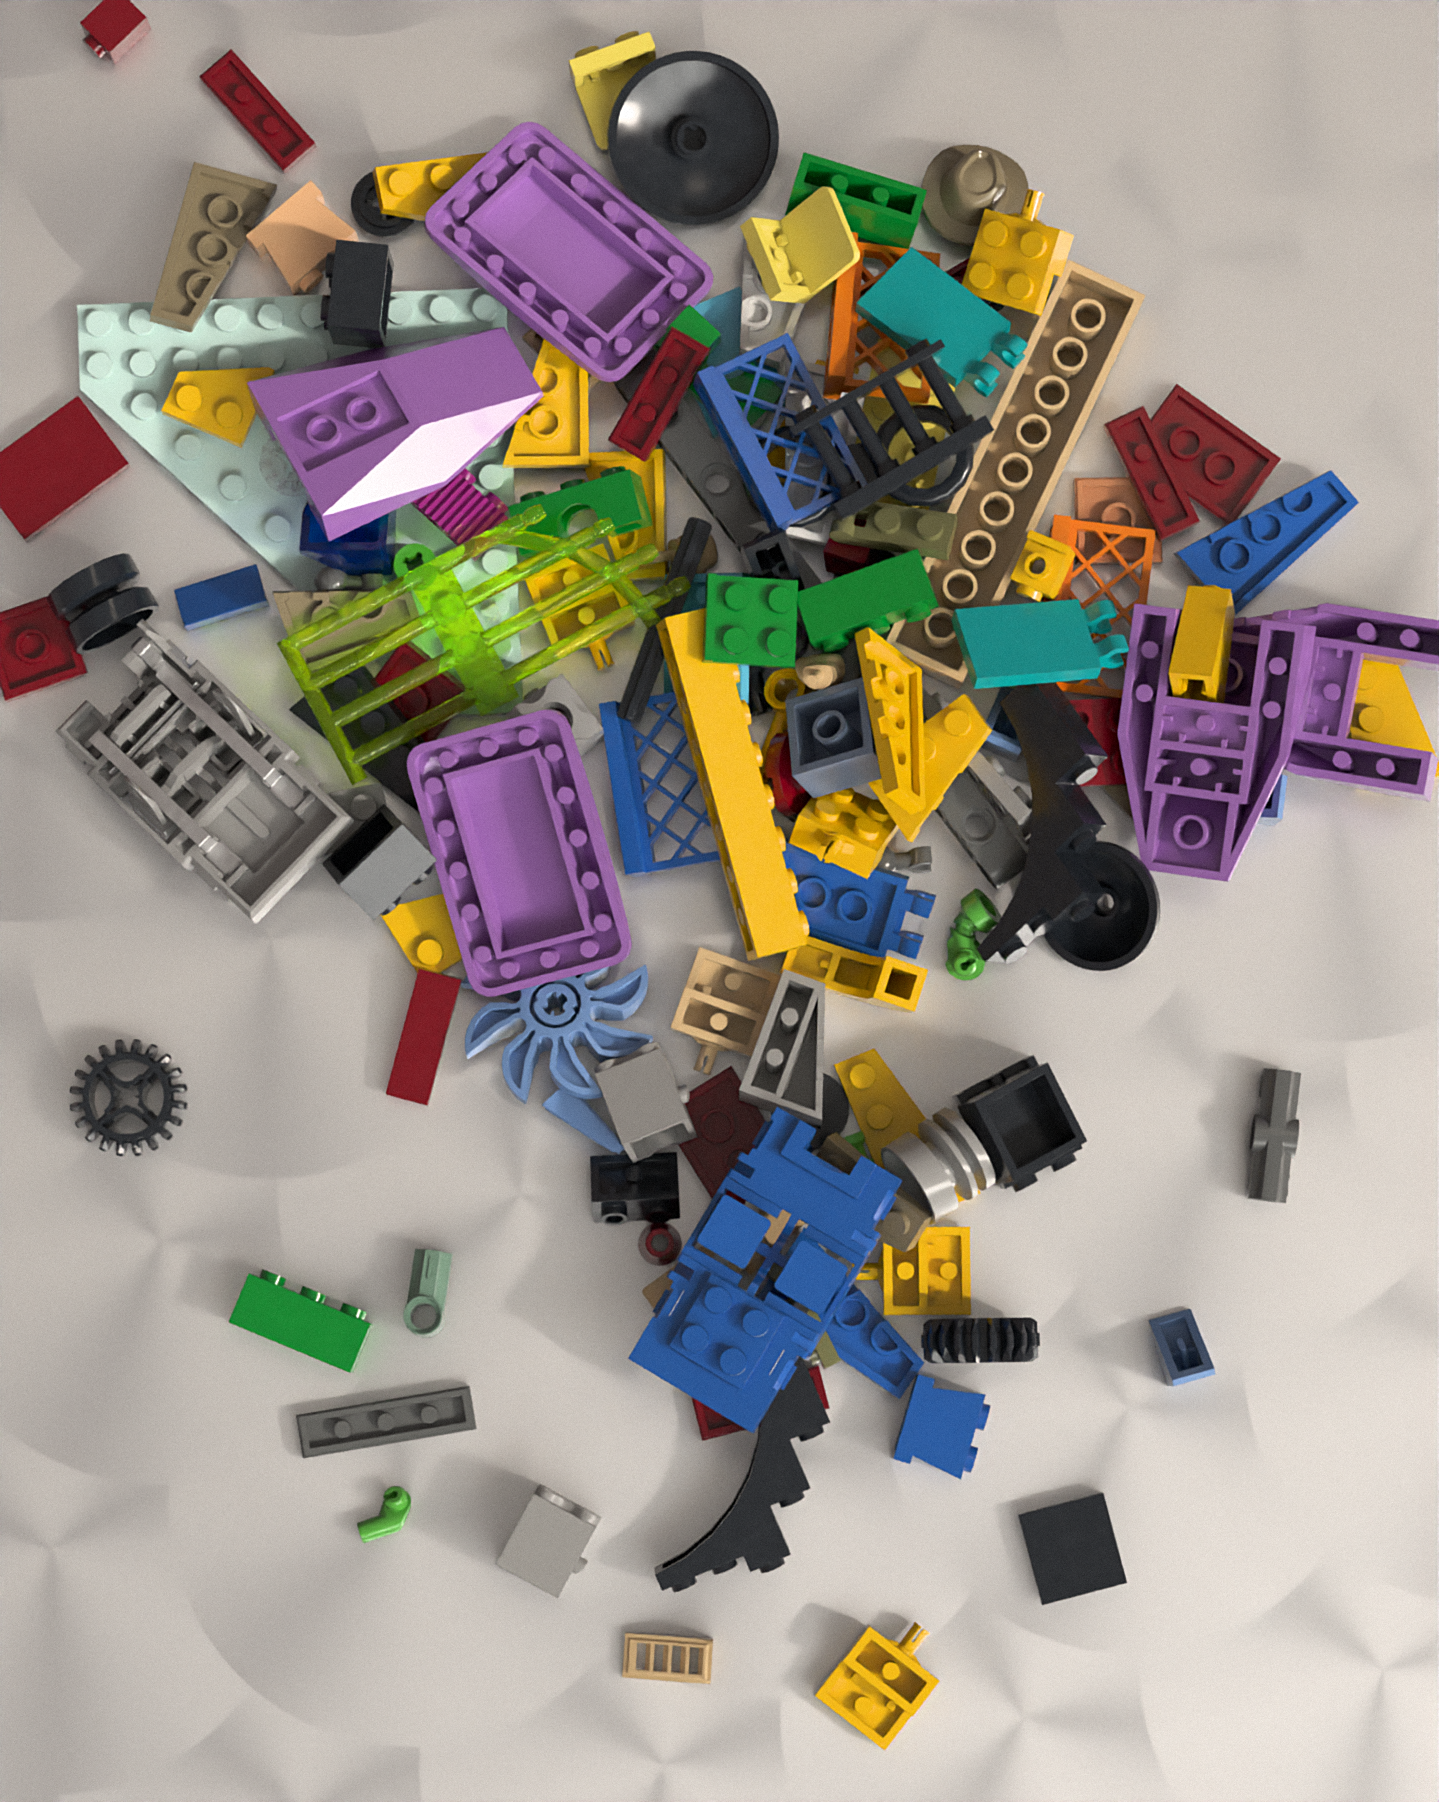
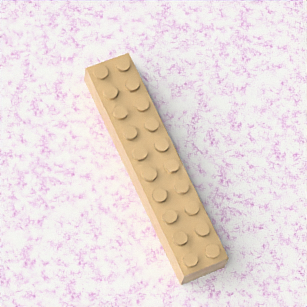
M1067 259L1062 276L1058 278L1042 315L1027 343L1028 346L1023 351L1025 358L1015 368L990 423L994 431L981 440L974 454L973 469L967 482L955 494L947 513L957 514L958 520L949 559L943 560L926 557L924 560L939 607L932 609V614L923 620L908 623L905 619L894 623L886 640L919 666L923 673L959 690L968 671L951 621L954 610L999 606L1010 585L1011 574L1026 544L1028 532L1030 529L1036 530L1146 296Z

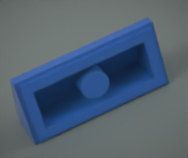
M257 564L174 590L181 618L187 631L270 606Z

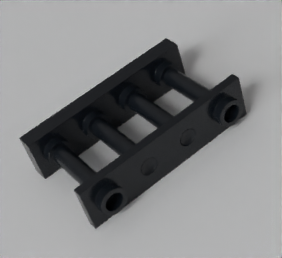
M927 338L904 351L908 358L819 411H817L815 405H812L792 417L795 425L790 427L787 432L791 440L804 432L806 433L839 489L836 495L840 501L835 503L832 509L840 523L994 431L986 415L976 421L972 414L967 416L934 360L933 356L942 352L945 347L941 339L933 344H930ZM916 366L919 367L952 423L949 427L952 435L940 442H937L934 436L931 438L928 436L896 381L897 377ZM879 388L915 446L911 449L915 457L901 465L896 458L891 459L858 403V400ZM843 410L877 468L874 471L877 479L862 487L859 480L854 482L820 424Z

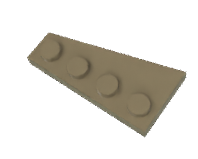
M194 162L150 314V322L193 332L247 241L245 235L255 228L275 195L277 184Z

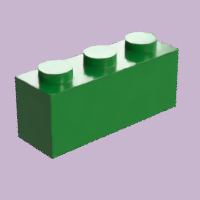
M803 153L785 215L789 214L820 187H831L835 191L851 232L858 233L859 238L885 246L909 249L926 196V189L812 154Z
M918 549L799 591L797 599L810 642L816 651L824 649V652H833L846 647L849 644L848 640L855 638V633L867 627L881 635L890 630L889 625L905 619L908 623L923 620L932 614V609L939 607L924 561Z
M262 1269L260 1276L248 1274L229 1323L349 1373L354 1372L373 1327L372 1323L364 1320L367 1315L366 1311L344 1302L340 1310L326 1305L324 1302L327 1295L302 1286L300 1293L283 1287L286 1278Z

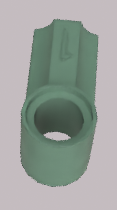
M415 1249L408 1300L403 1312V1319L406 1327L418 1337L431 1338L437 1335L444 1327L445 1306L453 1254ZM425 1305L433 1307L436 1311V1319L432 1326L425 1329L416 1327L413 1323V1315L416 1309Z

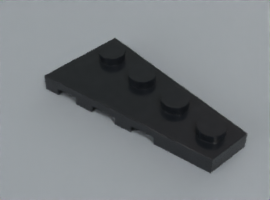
M357 656L352 657L288 710L419 812L407 771V759L414 747L426 742Z

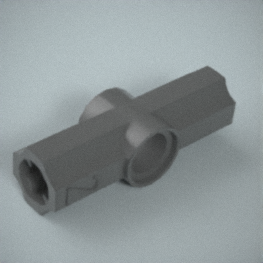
M1267 1068L1262 1070L1258 1112L1254 1114L1250 1132L1249 1150L1253 1155L1247 1199L1286 1203L1291 1158L1295 1157L1299 1137V1120L1296 1119L1301 1073Z

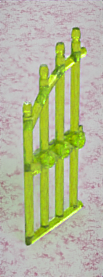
M539 504L531 506L524 510L523 514H516L278 641L276 644L351 784L354 785L367 778L362 768V765L474 705L481 717L519 697L514 684L638 618L641 619L646 628L657 624L662 619L655 609L668 603L673 597H679L691 588L686 576L675 578L667 586L662 585L643 595L626 575L638 569L641 564L646 565L659 556L653 543L637 549L636 553H629L614 562H610L585 548L596 542L597 538L602 539L616 529L610 517L600 519L594 522L592 527L587 526L566 538L524 531L528 525L533 526L547 516L542 505ZM497 544L540 551L465 592L452 568ZM566 557L594 572L487 630H484L472 608ZM608 584H611L628 602L627 605L507 669L504 668L493 647ZM414 590L425 611L424 614L313 673L311 672L300 652L302 648ZM434 628L446 652L332 712L320 688ZM455 667L466 688L465 691L357 749H352L341 728L342 726Z

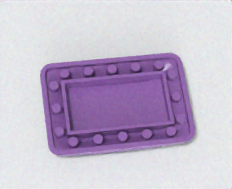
M525 122L514 127L429 208L425 216L424 227L426 233L446 254L524 323L581 368L601 381L613 382L623 378L667 332L665 329L689 304L694 308L708 294L713 284L714 276L706 262L549 130L534 122Z
M543 709L422 743L412 749L407 759L408 775L431 853L437 859L434 864L467 977L472 988L478 994L486 997L498 996L613 966L626 959L630 954L632 942L618 882L587 775L571 727L563 714L553 709Z

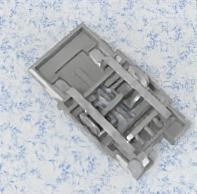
M141 619L136 625L146 635L144 638L140 636L130 646L132 650L121 660L141 679L137 683L138 687L128 698L124 696L120 700L122 704L112 714L108 713L105 717L89 701L85 700L55 732L67 742L65 747L82 764L85 765L88 762L93 767L87 775L189 872L197 867L196 873L214 891L219 888L242 912L257 924L355 821L318 786L320 781L302 764L295 765L300 757L202 663L196 660L190 665L186 661L188 656L170 639L165 641L146 621ZM245 713L268 734L265 738L263 737L262 733L252 723H250ZM177 729L183 735L189 730L192 733L190 740L195 748L189 754L181 745L170 738ZM163 743L181 759L175 766V769L167 762H161L163 757L156 750ZM208 761L227 779H230L224 787L203 768ZM195 774L204 780L216 793L210 802L207 799L203 801L201 795L187 782ZM128 793V801L130 802L133 809L136 812H138L163 838H165L166 841H164L142 818H140L122 800Z

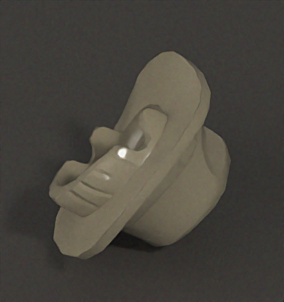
M958 145L942 150L927 167L921 184V188L927 190L922 212L929 226L943 238L960 245L973 247L985 209L1003 214H1020L1027 193L1026 190L1029 189L1025 172L1013 159L1000 151L986 146Z

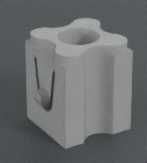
M562 673L556 678L551 679L541 689L534 688L523 697L524 701L517 704L511 711L505 714L507 719H511L543 709L558 708L565 711L571 719V730L580 757L604 741L603 728Z
M658 1042L643 1045L624 1057L601 1062L594 1068L621 1144L633 1163L652 1156L662 1148L682 1144L698 1137L685 1105L690 1097L686 1084L678 1086L668 1059Z
M539 1484L499 1556L496 1565L558 1598L571 1573L577 1574L585 1568L588 1560L582 1558L581 1555L602 1517L552 1489Z

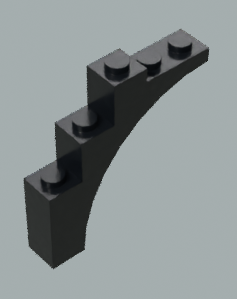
M1056 682L1018 685L1000 702L1016 730L1027 762L1032 793V829L1026 863L1015 894L996 927L977 947L985 962L1010 964L1019 960L1026 954L1028 950L1026 946L1037 936L1050 931L1057 921L1079 922L1087 918L1095 910L1094 904L1106 894L1078 853L1089 849L1096 842V835L1107 825L1079 785L1088 782L1097 774V767L1108 755Z
M799 1356L794 1364L797 1369L784 1390L780 1388L759 1424L758 1438L748 1472L732 1503L712 1528L690 1547L654 1567L655 1576L662 1591L668 1588H672L673 1592L687 1589L697 1583L696 1576L712 1570L714 1575L726 1572L737 1566L736 1559L744 1556L750 1572L760 1569L761 1573H767L784 1565V1557L791 1555L771 1505L779 1502L781 1508L787 1507L805 1498L803 1492L811 1488L791 1439L799 1437L800 1442L812 1439L824 1432L823 1425L830 1423L802 1357Z

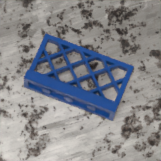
M788 333L715 368L712 365L697 372L693 386L770 532L781 527L785 531L791 524L840 501L836 495L839 489L823 483L827 471L824 464L818 481L794 473L800 453L820 459L814 448L803 445L805 432L800 435L798 443L773 435L780 415L792 418L799 413L782 407L789 387L806 392L811 401L810 406L815 405L817 411L826 407ZM783 348L791 363L787 377L762 369L768 354ZM760 359L758 367L749 364ZM737 369L754 374L755 377L749 395L731 390L724 375ZM794 370L800 381L792 379ZM759 377L784 385L778 405L753 397ZM738 401L746 403L743 411ZM750 405L775 413L769 433L751 428L746 419ZM831 416L821 422L822 428L827 431L832 445L835 446L854 482L859 480L862 487L867 485L833 417ZM758 439L766 441L764 449H762ZM770 443L795 451L789 471L771 466L766 457ZM778 477L786 479L784 487H782ZM791 481L815 489L810 504L794 510L787 496ZM820 491L829 493L828 495L818 499Z
M670 692L650 696L646 708L649 707L661 717L647 737L635 729L634 723L624 721L617 716L620 702L600 703L599 709L604 730V741L625 875L641 877L652 875L654 872L720 861L718 851L702 853L691 845V842L703 825L706 824L711 828L706 809L701 814L684 802L699 780L696 771H693L677 759L688 744L684 726L671 717L678 706L675 693ZM670 703L665 711L657 707L658 705ZM667 721L685 733L671 754L653 742ZM636 736L643 741L639 749ZM649 746L667 758L654 779L642 772L640 759ZM673 764L692 776L678 797L660 785ZM643 779L650 784L646 791L644 790ZM656 789L674 801L660 822L648 814L647 801ZM680 806L698 818V821L685 839L666 827ZM650 822L656 826V829L653 831L652 834L650 829ZM665 832L681 845L670 860L656 862L653 845L661 833ZM687 849L695 854L692 856L682 857V855L685 853Z

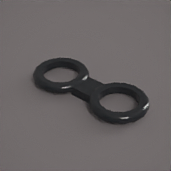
M911 405L921 423H932L943 428L949 435H952L949 429L952 423L943 408L936 405ZM895 412L880 425L877 431V435L888 454L894 436L903 429ZM783 426L775 429L773 434L798 443L800 437L799 435L791 440L787 432L792 426ZM805 435L803 445L814 448L807 435ZM759 439L758 441L762 449H764L766 441ZM770 443L767 456L781 446ZM863 444L847 445L867 484L876 480L877 477L874 471L877 468ZM971 445L956 454V464L951 474L941 484L930 488H913L905 484L889 495L909 506L931 507L951 499L965 486L973 469L974 446ZM828 472L827 485L837 488ZM742 481L749 504L762 517L744 481ZM823 492L818 499L828 495L829 493ZM834 504L791 524L789 527L802 528L821 521L833 510L832 506Z

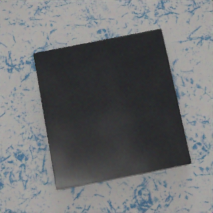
M1101 1492L1017 1514L1042 1605L1127 1583L1104 1493Z

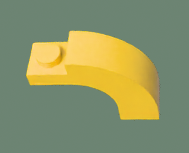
M805 936L807 945L786 951L779 974H782L783 970L786 969L825 983V991L901 1012H915L928 973L927 969L889 956L876 957L859 953L810 936Z

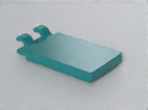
M913 247L856 302L855 312L905 350L926 338L930 344L941 339L945 347L942 352L933 356L947 382L954 388L962 380H965L980 395L987 398L998 386L995 380L1000 376V372L993 365L980 361L991 351L1004 364L1015 369L1025 358L1022 352L1027 348L1028 344L1018 335L1008 334L1011 328L1009 320Z
M1078 599L955 609L951 619L973 689L1097 679L1102 667L1113 669L1123 666L1124 662L1121 653L1129 651L1125 636L1122 634L1108 636L1102 641L1093 644L1090 633L1106 634L1112 630L1109 619L1116 618L1117 613L1111 600L1098 601L1085 609L1081 608Z

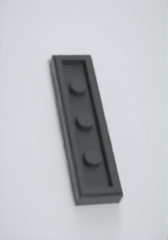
M470 1386L296 1415L303 1458L477 1429Z

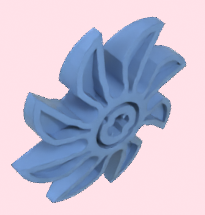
M646 964L618 981L600 987L595 991L592 989H595L609 976L611 966L499 995L518 1002L514 1004L490 1002L475 1014L465 1035L464 1045L467 1059L496 1042L520 1032L522 1034L505 1046L502 1055L504 1079L508 1089L516 1099L524 1104L527 1103L533 1071L539 1061L540 1054L544 1051H551L549 1066L551 1078L555 1085L563 1092L581 1099L603 1097L602 1091L578 1059L574 1048L582 1045L586 1046L594 1058L601 1063L606 1060L624 1057L633 1053L641 1046L652 1043L653 1036L613 1028L601 1022H596L597 1020L624 1021L640 1007L648 989L649 978ZM466 976L461 982L462 988L474 990ZM559 1007V1012H562L564 1009V1013L555 1016L554 1011L550 1014V1010Z

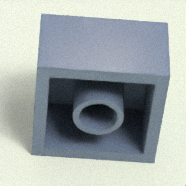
M863 677L785 700L792 776L813 798L881 779Z

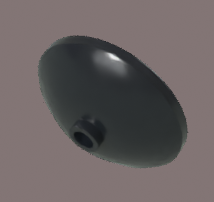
M1096 841L1089 849L1078 854L1104 892L1112 897L1113 907L1109 908L1105 905L1103 896L1094 904L1095 910L1087 918L1079 922L1057 921L1056 925L1043 935L1053 950L1069 963L1087 970L1107 971L1117 969L1134 961L1151 944L1160 921V898L1154 878L1145 864L1136 855L1117 844Z

